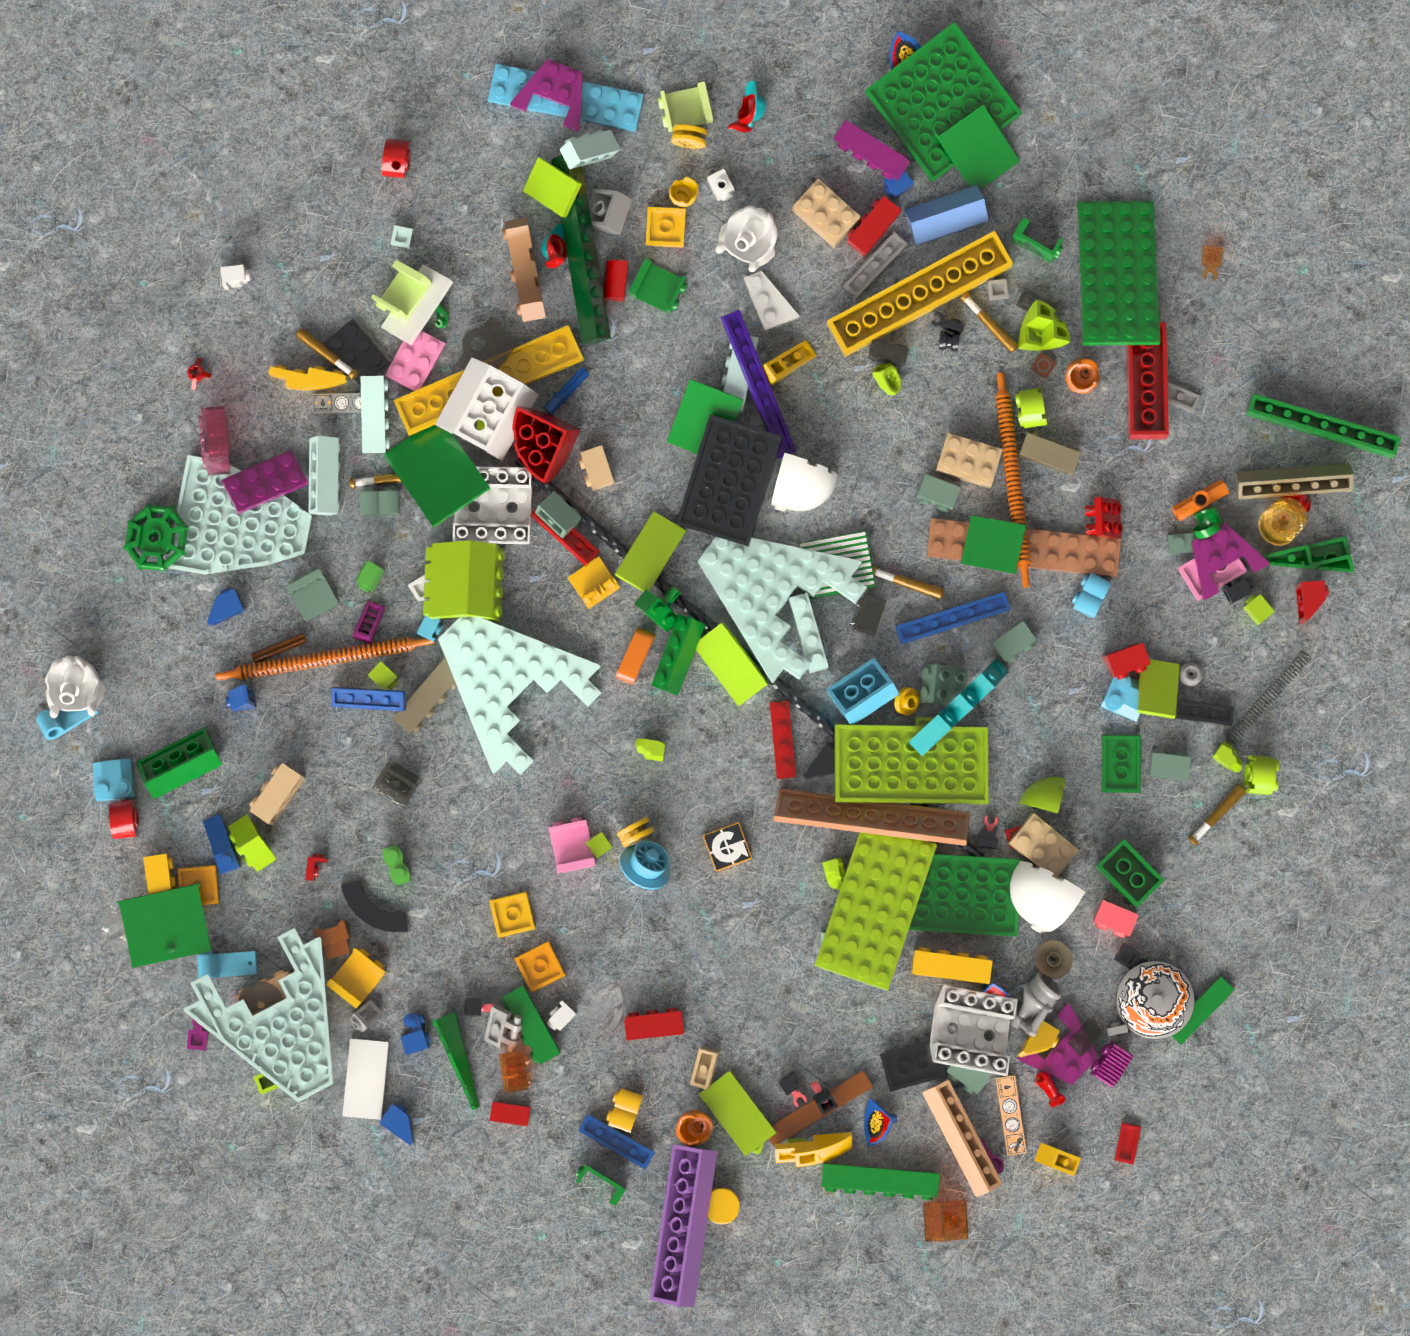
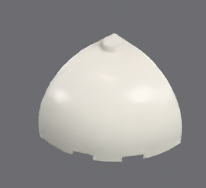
M784 453L771 505L775 506L774 509L784 512L786 509L792 511L814 509L822 505L831 496L837 484L838 474L834 471L829 473L828 468L820 464L812 466L807 459Z
M1020 861L1013 872L1010 882V894L1013 905L1020 916L1032 924L1031 928L1039 933L1041 931H1053L1069 917L1082 899L1085 891L1066 879L1052 877L1054 873L1042 867L1032 868V863Z

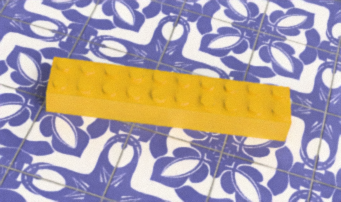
M993 231L827 320V326L844 357H847L1011 269L1013 262L998 235Z

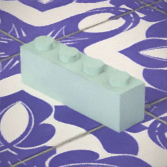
M750 336L755 350H757L759 338ZM732 350L731 357L727 356L725 367L728 368L727 375L723 374L721 386H725L724 392L744 399L739 414H743L748 385L734 350Z
M361 376L362 453H385V449H389V437H385V430H389V419L385 418V411H388V399H384V391H388V380H384V376Z
M325 436L309 438V514L327 516L338 514L340 507L338 500V491L340 489L338 472L340 470V463L338 462V454L340 452L339 438Z
M808 593L790 597L789 604L805 659L811 663L808 668L809 674L828 669L829 666Z

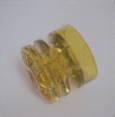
M1283 497L1276 500L1261 514L1258 521L1259 531L1262 537L1273 545L1283 546L1289 544L1305 528L1307 513L1298 501Z

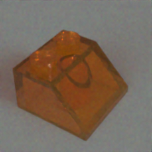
M524 1051L499 1054L504 1093L529 1090V1085H532L531 1073L527 1074L526 1066H530L528 1054H524Z
M966 1200L923 1202L925 1242L968 1239Z

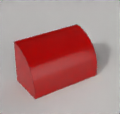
M606 261L603 283L605 300L624 302L628 261Z

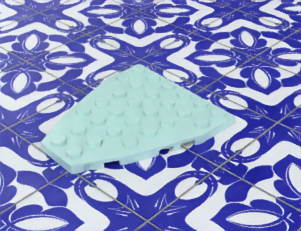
M188 455L177 506V513L185 524L189 525L185 546L186 554L185 556L182 555L168 568L205 575L266 566L304 555L306 553L312 516L284 495L238 515L222 484V479L241 470L224 461ZM179 533L175 534V539H174V546H177V547H178ZM171 550L168 554V557L172 555L175 551Z

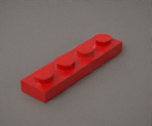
M536 509L530 514L537 523L585 566L600 553L575 528L562 539L535 513Z
M789 701L769 703L777 779L796 778Z

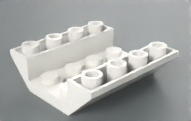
M471 358L435 425L451 434L458 435L485 450L489 455L503 461L514 441L512 426L516 408L518 406L532 408L539 394L491 365ZM495 386L501 387L503 390L502 396L495 397L492 389ZM476 420L484 422L485 427L483 430L478 431L475 429L474 422Z
M475 466L491 489L472 501L480 505L477 512L469 510V503L455 513L453 542L472 540L495 544H530L532 474L526 468ZM508 504H517V511L515 513L508 512Z
M943 985L934 1008L930 1037V1050L933 1062L1008 1076L1010 1056H1005L1010 1020L1015 1019L1018 999ZM949 1024L955 1026L956 1031L954 1034L948 1032L947 1027ZM985 1031L991 1032V1041L985 1040Z

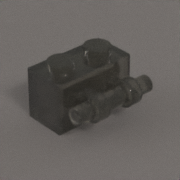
M390 759L384 766L372 789L376 790L378 795L382 797L384 795L392 800V803L396 806L400 805L405 808L423 779Z

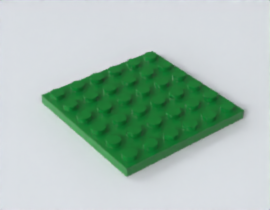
M955 22L864 90L865 94L931 182L954 166L937 136L956 124L959 119H963L972 111L984 105L999 130H1001L1022 114Z

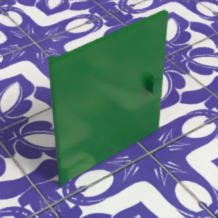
M200 883L117 901V904L120 906L132 968L212 951L199 891Z

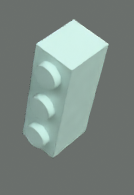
M598 130L592 135L586 133L577 139L571 137L560 148L569 169L609 159L621 150L611 130Z

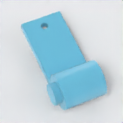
M86 709L82 711H60L56 718H52L50 710H43L36 717V721L44 737L47 740H52L92 716L88 714Z
M213 951L197 955L199 978L207 974L210 978L258 974L256 951L213 954Z

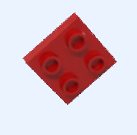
M1097 497L1094 498V505L1085 506V510H1089L1085 511L1086 517L1095 516V524L1086 525V529H1092L1086 530L1087 535L1122 538L1123 526L1121 524L1120 514L1122 507L1120 500Z

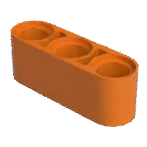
M640 627L636 629L617 671L616 678L631 685L634 684L653 643L655 634Z

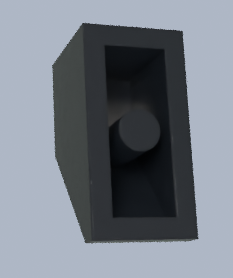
M825 745L803 777L809 779L834 774L835 750Z

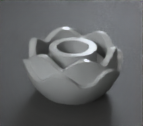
M1194 662L1185 663L1179 669L1180 681L1188 686L1197 685L1203 677L1202 668Z

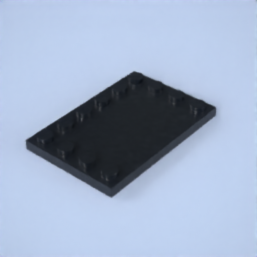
M710 414L676 524L749 547L783 436Z

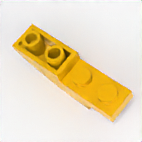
M276 365L275 367L270 366L268 373L271 377L286 380L285 386L295 390L329 389L345 384L348 381L344 372L338 370L328 372L325 371L326 368L321 366L309 367L308 373L305 374V371L300 369L290 371L285 366Z
M852 1132L813 1135V1141L775 1144L776 1163L795 1162L796 1167H802L836 1158L852 1149Z

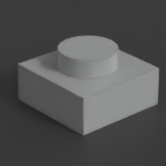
M1006 279L987 281L989 301L1009 298Z
M1121 1021L1111 1023L1110 1028H1106L1107 1036L1128 1032L1127 1024L1122 1025Z

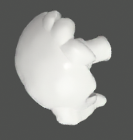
M748 205L734 212L728 222L721 226L716 252L720 254L727 250L728 253L743 262L750 263V272H754L760 266L768 263L775 256L774 246L778 237V230L772 214L763 208H756L753 205Z
M65 656L62 659L54 660L45 678L47 684V703L52 718H56L60 710L82 711L87 709L88 714L94 716L106 692V687L99 679L94 666L79 656Z

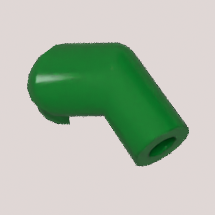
M440 302L435 309L438 313L435 325L437 328H445L448 325L450 314Z

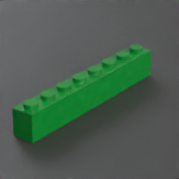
M1253 394L1250 397L1245 414L1252 418L1391 459L1396 456L1401 440L1399 436L1257 394Z

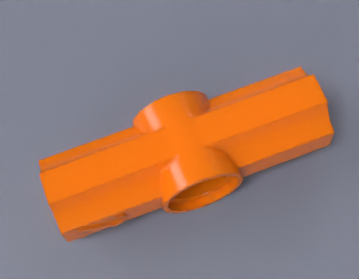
M1220 479L1171 507L1173 514L1180 522L1228 495V488L1225 482ZM1197 496H1202L1205 499L1204 505L1197 504Z

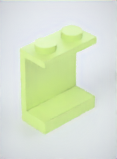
M705 82L697 83L695 88L665 94L664 91H660L661 97L658 98L660 109H664L665 115L662 116L664 127H668L669 132L673 131V126L678 124L699 126L713 123Z
M396 260L392 266L398 271L397 275L381 298L374 294L371 298L377 302L375 306L382 311L387 309L390 311L389 314L396 319L401 317L408 320L432 282L423 274Z

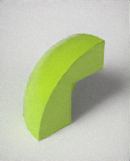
M1036 300L1027 311L1019 333L1018 349L1044 351L1059 348L1070 343V334L1065 321L1059 320L1055 315L1056 310L1049 304Z
M1053 776L1035 781L1023 792L1018 804L1057 814L1063 797L1066 778Z

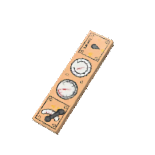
M1015 1075L995 1078L1007 1156L1027 1153Z

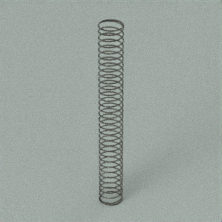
M1300 651L1302 654L1304 653L1310 658V656L1306 654L1304 651ZM1293 661V662H1290V665H1287V666H1291L1296 672L1300 673L1297 669H1295V668L1291 665V663H1293L1298 669H1300V670L1302 671V669H1301L1299 666H1297V665L1294 663V661ZM1289 667L1287 668V669H1289L1294 675L1297 676V674L1294 673ZM1275 679V681H1273V684H1270V686H1271V685H1274V686H1275L1279 691H1281V692H1282V690L1279 689V688L1274 684V682L1277 683L1281 688L1285 689L1282 685H1280V684L1277 682L1276 679ZM1272 686L1270 687V688H1272L1278 695H1280ZM1260 700L1258 701V702H1260L1264 707L1268 708V707H1267L1266 705H1264ZM1249 710V711H1246V714H1245V715H1247L1248 717H1250V716L1247 714V712H1249L1250 714H1252V713L1250 712V710ZM1244 715L1243 718H1245L1249 723L1253 725V723L1250 722ZM1232 729V730H1229V733H1226V734H1225V737H1226V738L1228 737V738H1229L1228 740H1229L1230 742H1232L1233 744H1236V743L1227 735V734H1230L1234 739H1236V740L1238 741V739L1235 738V737L1230 733V731H1232L1233 733H1235V732L1233 731V729Z

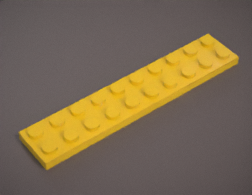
M567 325L483 362L528 385L584 361L570 327ZM464 370L394 400L409 436L436 424ZM495 386L492 389V393L495 397H500L503 394V390L501 387Z

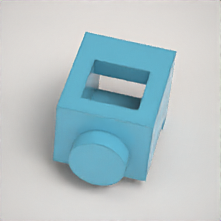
M425 616L417 631V635L435 643L436 639L433 637L440 634L443 628L441 625L442 619H430L428 616Z

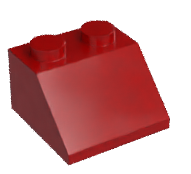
M1324 580L1301 582L1295 586L1299 624L1307 622L1324 603L1326 596H1329L1328 585H1325Z
M1136 643L1102 656L1112 678L1117 677L1118 680L1128 677V673L1135 670L1136 673L1147 670L1146 666L1151 665L1143 643Z

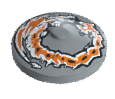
M1149 961L1136 965L1124 975L1117 989L1116 1006L1121 1020L1125 1025L1127 1024L1131 1031L1145 1038L1162 1039L1176 1034L1187 1024L1194 1008V993L1188 978L1178 968L1165 962Z

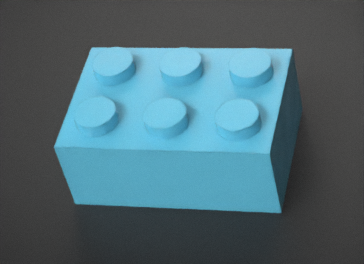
M872 658L826 689L833 703L850 725L856 724L899 695L895 685L875 658Z

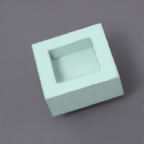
M394 225L390 244L410 249L413 229Z

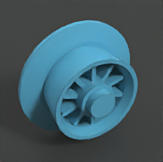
M641 841L637 845H631L624 849L620 856L622 872L632 883L641 888L659 889L670 878L669 855L656 842Z

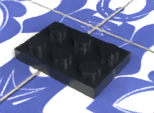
M354 319L324 342L329 350L341 358V361L352 369L359 371L354 380L360 387L361 376H375L390 363Z
M930 1041L880 1054L890 1092L946 1077L943 1064L933 1062Z

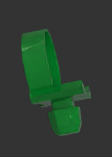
M1216 507L1194 513L1198 525L1194 527L1193 531L1197 539L1210 537L1221 529L1223 522Z

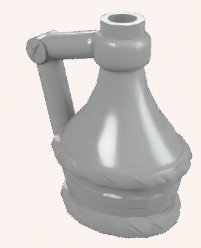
M1038 972L1032 981L1025 983L1022 1006L1016 1012L1015 1019L1010 1020V1024L1015 1029L1021 1027L1027 1034L1033 1037L1037 1035V1030L1046 1015L1053 1010L1056 1000L1062 996V990L1052 978L1044 976L1041 972ZM1038 1014L1030 1026L1027 1023V1019Z

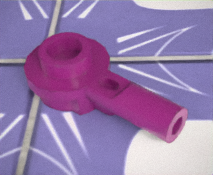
M981 1139L980 1141L997 1174H1001L1004 1170L1003 1160L997 1155H993L984 1140Z

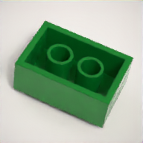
M1122 839L1094 866L1134 908L1139 907L1165 881L1125 839Z

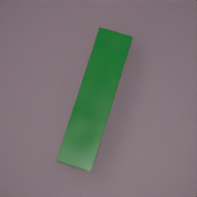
M1220 976L1196 1000L1189 1021L1172 1037L1182 1045L1235 989Z

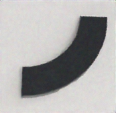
M360 881L341 885L343 895L349 907L362 921L383 931L408 932L405 912L392 913L376 907L366 897Z

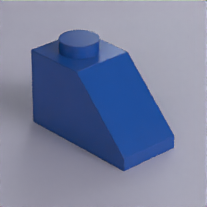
M904 171L898 181L893 178L890 180L884 178L883 185L885 187H883V190L888 197L892 196L895 200L911 189L914 182Z
M229 587L220 591V595L216 596L207 619L210 627L245 612L237 590Z
M393 1103L379 1124L407 1144L412 1145L414 1138L410 1114L406 1112L408 1109L400 1103L397 1105Z

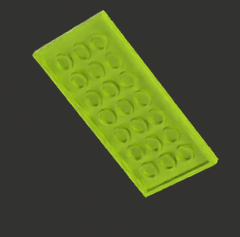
M835 725V802L989 804L988 727H953L921 756L909 741L925 726Z
M860 832L814 966L888 991L937 844L925 840Z

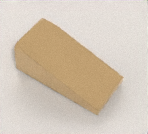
M704 1046L699 1047L690 1085L709 1090L720 1051Z

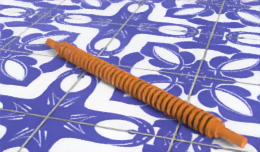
M1001 372L996 374L998 392L995 399L997 400L996 405H998L997 414L998 423L1000 424L999 429H1001L1003 458H1005L1003 463H1005V480L1007 483L1006 487H1008L1007 492H1009L1007 496L1010 497L1008 498V502H1010L1009 511L1011 512L1010 520L1011 523L1026 525V521H1024L1026 516H1023L1025 515V511H1023L1025 508L1023 506L1024 501H1022L1021 477H1019L1020 472H1018L1020 468L1018 467L1017 444L1014 443L1016 442V438H1014L1013 414H1011L1012 409H1010L1012 408V404H1010L1011 396L1005 387L1004 373ZM1027 530L1025 531L1018 563V569H1021L1023 588L1030 587L1028 568H1030L1031 560L1029 559H1031V556L1028 555L1030 550H1028Z
M409 636L407 641L403 637L402 642L400 638H397V642H395V639H392V643L390 640H387V644L385 641H382V645L379 641L377 646L373 642L372 647L370 643H367V647L365 644H362V648L360 645H357V649L355 646H352V650L349 646L347 651L344 647L342 652L338 648L337 653L335 649H332V653L331 650H327V654L326 651H322V655L321 652H317V656L314 652L312 653L313 657H311V653H308L307 657L306 654H302L303 658H301V655L297 656L298 659H296V656H293V660L291 657H288V661L284 657L283 662L281 658H278V663L276 659H273V663L271 660H268V664L266 661H263V665L261 662H258V666L255 662L253 667L249 663L248 668L246 664H243V668L241 665H238L234 670L215 673L216 680L229 678L244 680V677L245 679L249 678L248 675L252 679L253 674L255 678H258V673L260 677H263V673L265 676H268V672L270 675H273V671L275 674H278V670L281 674L283 669L287 673L288 668L290 672H293V668L295 671H298V667L300 670H303V666L305 669H308V665L311 669L313 664L317 668L318 663L320 667H323V662L325 666H328V662L330 665H333V661L334 664H338V660L339 663H343V659L346 663L348 662L347 658L352 662L353 657L354 661H358L357 657H359V660H363L362 656H364V659H368L367 655H369V658H372V654L376 658L377 653H379V657H382V653H384V656H387V652H389V655H392V651H394V654H397V650L399 653H402V649L405 653L407 648L411 652L412 649H416L418 646L435 643L427 638L414 639Z

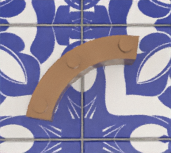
M527 217L504 221L505 228L502 229L504 240H508L513 265L510 275L512 282H516L519 304H516L518 316L522 315L523 322L546 318L534 252H529V248H532Z

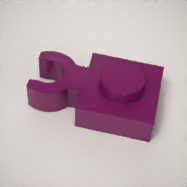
M192 1018L194 1030H188L186 1049L207 1051L209 1031H203L204 1027Z

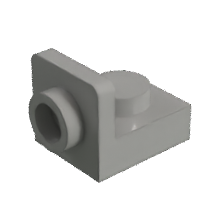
M370 999L352 1015L350 1021L356 1030L363 1033L383 1013Z

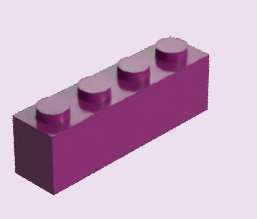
M847 120L844 121L833 138L838 143L837 147L844 152L849 150L852 152L851 156L860 162L862 159L867 162L866 165L872 170H881V175L888 180L893 178L898 181L910 163L903 155Z

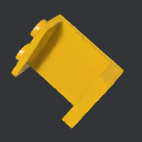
M362 947L359 950L357 948L353 949L350 957L326 984L355 1008H359L386 973L384 970L385 966L377 959L372 961L368 958L370 954Z

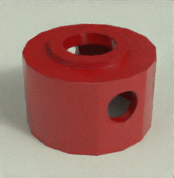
M387 138L382 158V176L406 179L411 161L410 141Z
M134 799L110 801L109 823L113 839L138 837L139 814Z

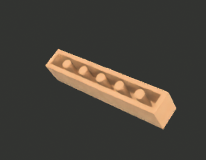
M949 1079L922 1092L975 1196L978 1197L1002 1185L1003 1183Z

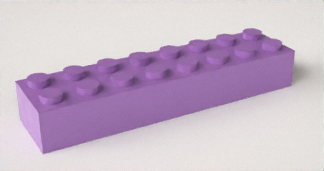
M673 1144L650 1300L682 1307H694L717 1151Z

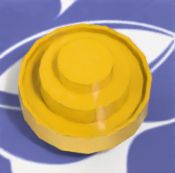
M903 687L898 691L899 695L895 697L894 705L898 713L908 716L917 710L920 698L917 690L911 687Z

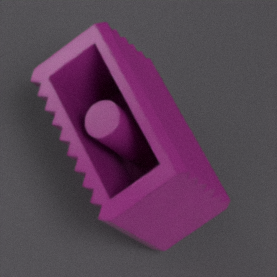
M1110 1041L1109 1044H1105L1102 1048L1100 1059L1093 1062L1090 1074L1109 1087L1114 1088L1134 1055Z

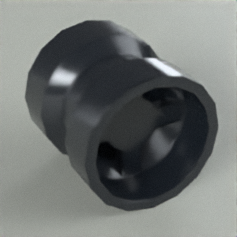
M941 331L939 350L950 349L952 352H958L960 333L954 332L951 335L946 331Z

